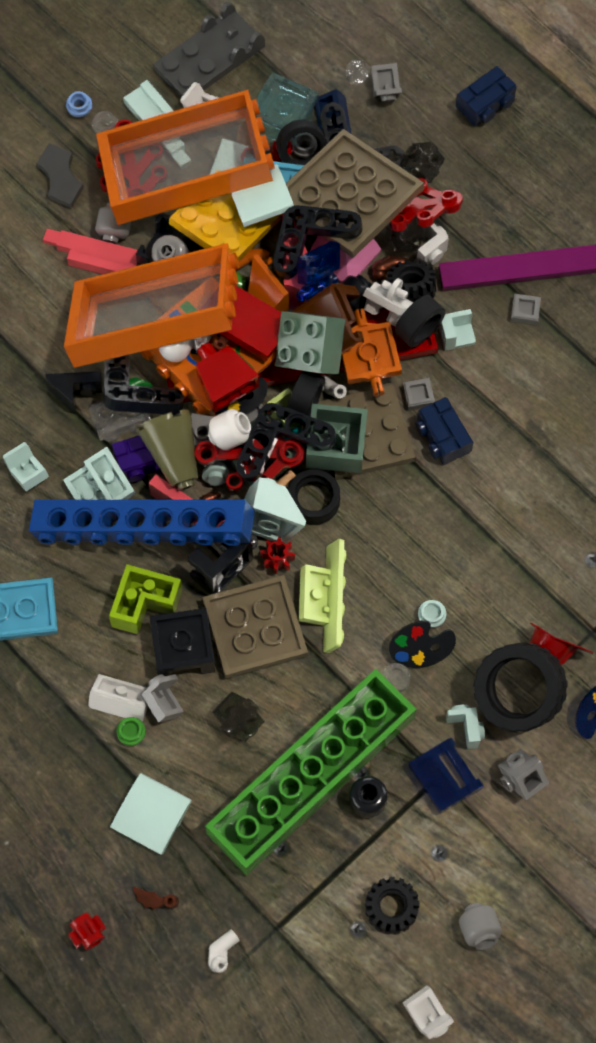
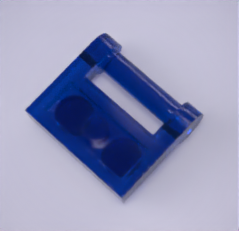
M452 738L445 740L411 761L408 765L440 814L467 797L476 794L484 787L480 779L474 777L455 749L457 745ZM446 754L465 782V787L460 789L440 759V756Z

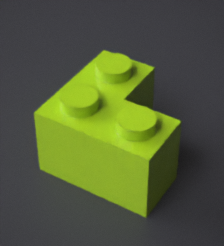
M126 564L109 614L111 627L139 635L147 609L164 614L176 612L183 591L181 579Z

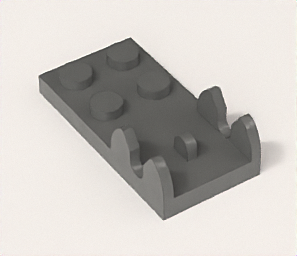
M231 2L223 4L220 10L221 14L217 19L208 14L204 18L199 32L153 64L156 73L180 98H182L194 82L199 83L204 91L265 47L264 36L260 32H256L236 12Z

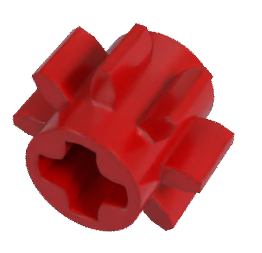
M278 537L277 541L273 542L267 540V550H260V557L267 558L264 561V568L271 567L274 569L275 574L281 569L289 571L290 565L288 561L295 560V553L289 552L292 549V543L285 544L281 541V537Z
M88 912L84 913L70 924L73 931L68 935L77 949L83 945L86 951L90 950L105 939L102 931L106 927L98 914L91 917Z

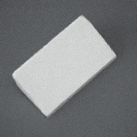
M99 674L90 691L88 706L92 709L123 718L135 717L143 722L148 704L141 694L147 688Z

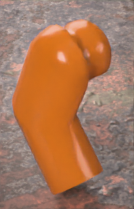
M252 248L239 261V269L251 263L255 254H258L265 264L269 266L272 264V258L269 256L271 253L266 249Z

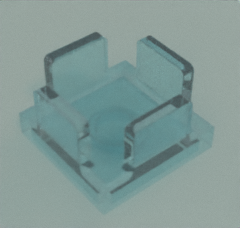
M272 72L256 98L260 114L256 115V118H262L265 132L261 134L276 140L279 132L288 123L301 119L312 121L313 107L319 98V93Z

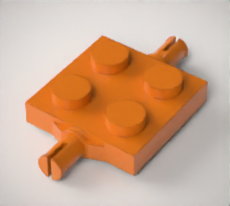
M359 309L353 312L357 325L351 329L353 333L361 331L363 339L341 354L347 383L349 385L371 382L373 396L378 397V391L379 395L382 396L385 392L381 380L402 374L390 322L379 324L367 323L365 309H360V314Z

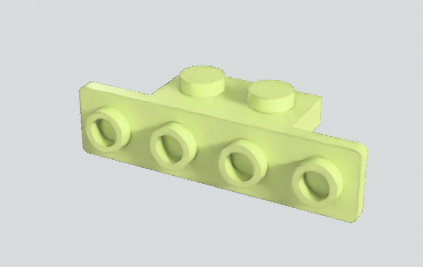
M337 539L327 546L326 568L307 564L300 568L299 621L324 626V653H331L340 648L344 640L342 617L345 612L343 590L346 579L343 576L346 550L344 549V540Z

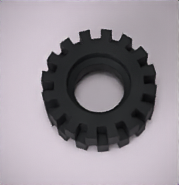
M408 259L405 260V264L398 262L396 267L392 266L390 271H388L387 281L393 284L397 278L403 280L401 289L408 292L406 299L414 303L425 295H430L432 298L435 297L436 272L433 270L432 265L427 266V262L422 261L419 264V260L414 259V262L410 263Z
M389 877L388 880H385V878L380 879L379 883L373 884L366 897L365 913L369 918L368 921L379 932L380 930L385 931L384 934L390 935V932H395L396 935L400 934V931L408 930L410 925L414 924L420 906L418 894L416 891L414 892L413 886L410 883L406 884L402 878L399 880H395V877ZM388 895L398 896L404 904L402 913L395 917L385 915L380 906L382 899Z

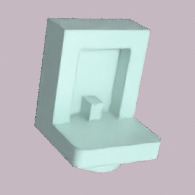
M26 442L3 455L11 475L25 491L37 486L49 477L46 469L33 456Z
M456 705L452 707V710H447L446 723H464L467 750L479 749L481 739H485L483 722H478L476 707L469 708L468 705Z

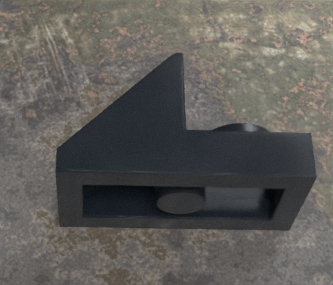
M100 371L45 374L48 390L74 413H76V394L92 396L96 393H103Z

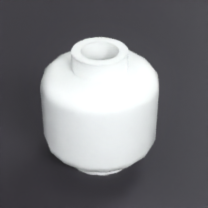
M229 409L210 420L209 440L213 445H217L222 450H231L248 440L251 431L250 421L244 413L238 412L235 409Z

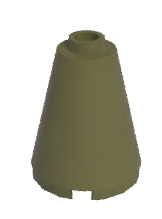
M189 409L179 410L181 416L174 417L171 412L142 423L143 427H137L139 436L171 487H178L179 491L193 487V481L198 479L192 418Z

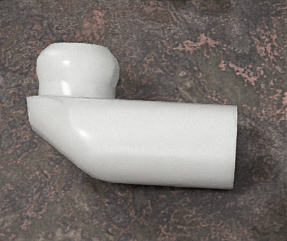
M320 375L324 377L322 391L326 395L336 398L345 397L347 393L345 386L337 384L325 375Z

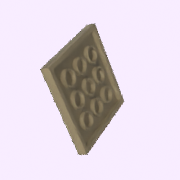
M345 129L337 134L285 183L294 205L354 211L360 215L363 230L358 237L343 239L322 236L352 258L424 190V182ZM320 218L316 224L325 227L331 220ZM349 222V225L346 226V228H351V225L354 224V222Z

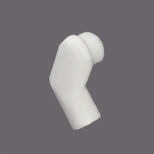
M232 929L209 946L208 965L213 972L222 973L227 969L228 950L240 941Z

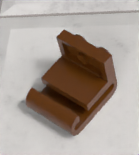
M343 283L331 284L291 311L346 319L342 353L363 339L361 331L353 333L350 324L357 321L349 302L360 296L356 286L344 285Z

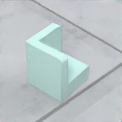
M471 309L445 314L443 321L438 327L444 351L475 344L476 339L471 325Z

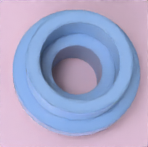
M74 92L67 99L66 108L72 116L83 117L92 110V101L84 92ZM78 104L83 105L82 107H75Z

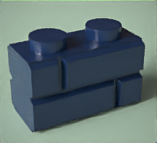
M496 66L457 94L456 108L466 116L473 126H477L482 121L487 123L500 108L507 109L513 104L517 88L516 84Z
M444 397L418 411L415 425L419 434L422 437L426 435L430 444H428V447L434 459L439 458L441 463L446 465L472 451L474 442L448 398Z

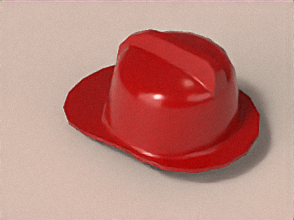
M530 622L535 627L529 644L534 643L548 649L552 655L558 658L561 665L577 650L593 654V652L554 637Z

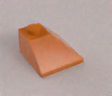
M255 254L252 258L248 293L280 312H289V293L261 257Z

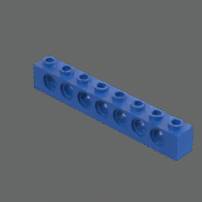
M34 500L29 532L40 543L52 545L55 542H66L72 545H78L81 542H91L97 545H105L107 542H117L122 545H132L133 542H143L148 545H158L159 542H170L174 545L196 542L200 545L209 546L213 542H220L230 546H237L240 543H250L255 510L246 500ZM144 520V522L142 523V525H140L139 527H137V525H138L141 521ZM171 520L167 526L163 527L167 521ZM198 520L194 526L190 527L194 521ZM225 520L220 527H217L219 522Z

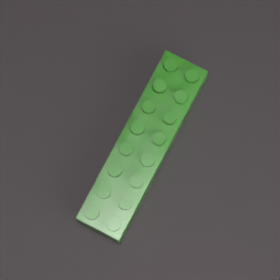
M375 669L205 826L206 834L248 876L415 719L417 709Z

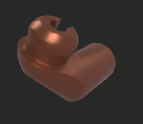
M386 256L374 262L372 275L376 279H385L387 270H390L392 266L396 267L398 262L405 264V260L409 258Z

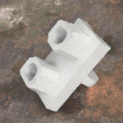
M399 278L393 284L386 280L383 281L382 285L375 282L370 288H366L363 294L367 298L364 309L375 315L381 312L382 307L390 310L386 321L390 322L393 326H396L402 314L413 302L406 299L408 292L401 289L403 280Z

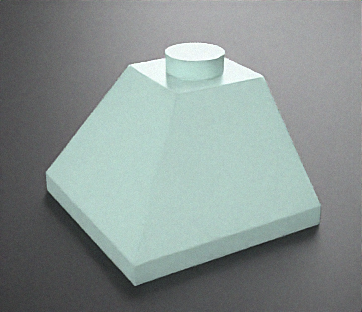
M259 477L249 487L244 500L255 510L252 534L271 541H277L278 537H281V541L287 543L305 526L306 520L285 486L277 484L273 479Z

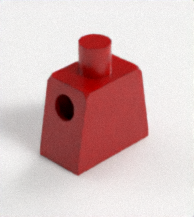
M207 342L198 348L197 353L202 361L196 364V373L214 413L259 388V375L230 346L216 351L213 345Z

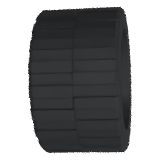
M515 643L493 650L490 655L482 660V664L477 668L473 683L474 698L477 701L480 712L485 715L490 723L492 722L500 729L509 730V732H525L538 728L555 718L554 716L560 712L563 702L566 700L568 682L565 677L564 667L562 668L559 663L560 661L550 653L551 651L534 643ZM522 659L534 663L542 671L546 680L547 693L544 702L538 709L528 714L510 712L501 704L496 694L495 682L497 674L506 663L512 660Z

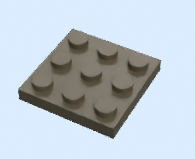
M394 384L384 386L385 394L380 396L378 391V397L373 396V390L371 389L345 395L343 398H332L318 402V404L368 409L361 473L332 470L336 480L415 462L414 451Z
M285 575L203 597V603L205 608H207L208 620L225 678L308 656V650Z

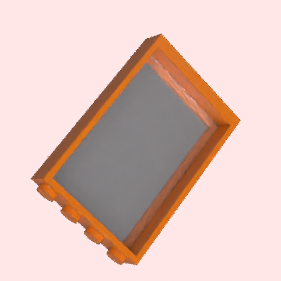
M245 90L96 133L110 206L117 225L273 181L270 170L275 169L271 153L266 154V151L270 150L267 137L260 134L265 132L262 118H256V115L260 114L257 99L251 100L249 91Z
M228 243L75 281L64 348L73 367L76 368L232 330V318L236 317L234 301H237L235 285L238 284L236 269H239L236 253H232Z

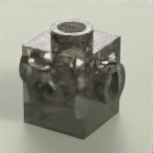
M431 142L413 143L406 150V155L399 166L416 178L427 180V184H429L439 174L445 158L439 152L438 147Z
M417 217L407 225L405 230L400 232L393 231L391 223L390 226H387V241L392 242L394 252L409 253L418 251L421 247V240H426V228L418 225Z
M232 691L212 712L221 722L222 726L220 729L230 739L236 737L244 742L257 733L258 728L265 722L258 714L260 708L251 699H246Z

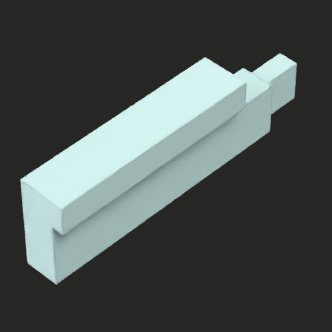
M148 80L141 83L139 88L123 97L124 104L139 121L174 111ZM180 137L158 143L181 171L192 164V160L185 153V144L180 140Z

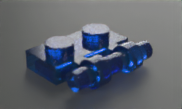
M329 241L298 257V284L304 285L301 291L296 294L300 302L310 299L329 285L338 282V277L334 274V271L340 269V243Z

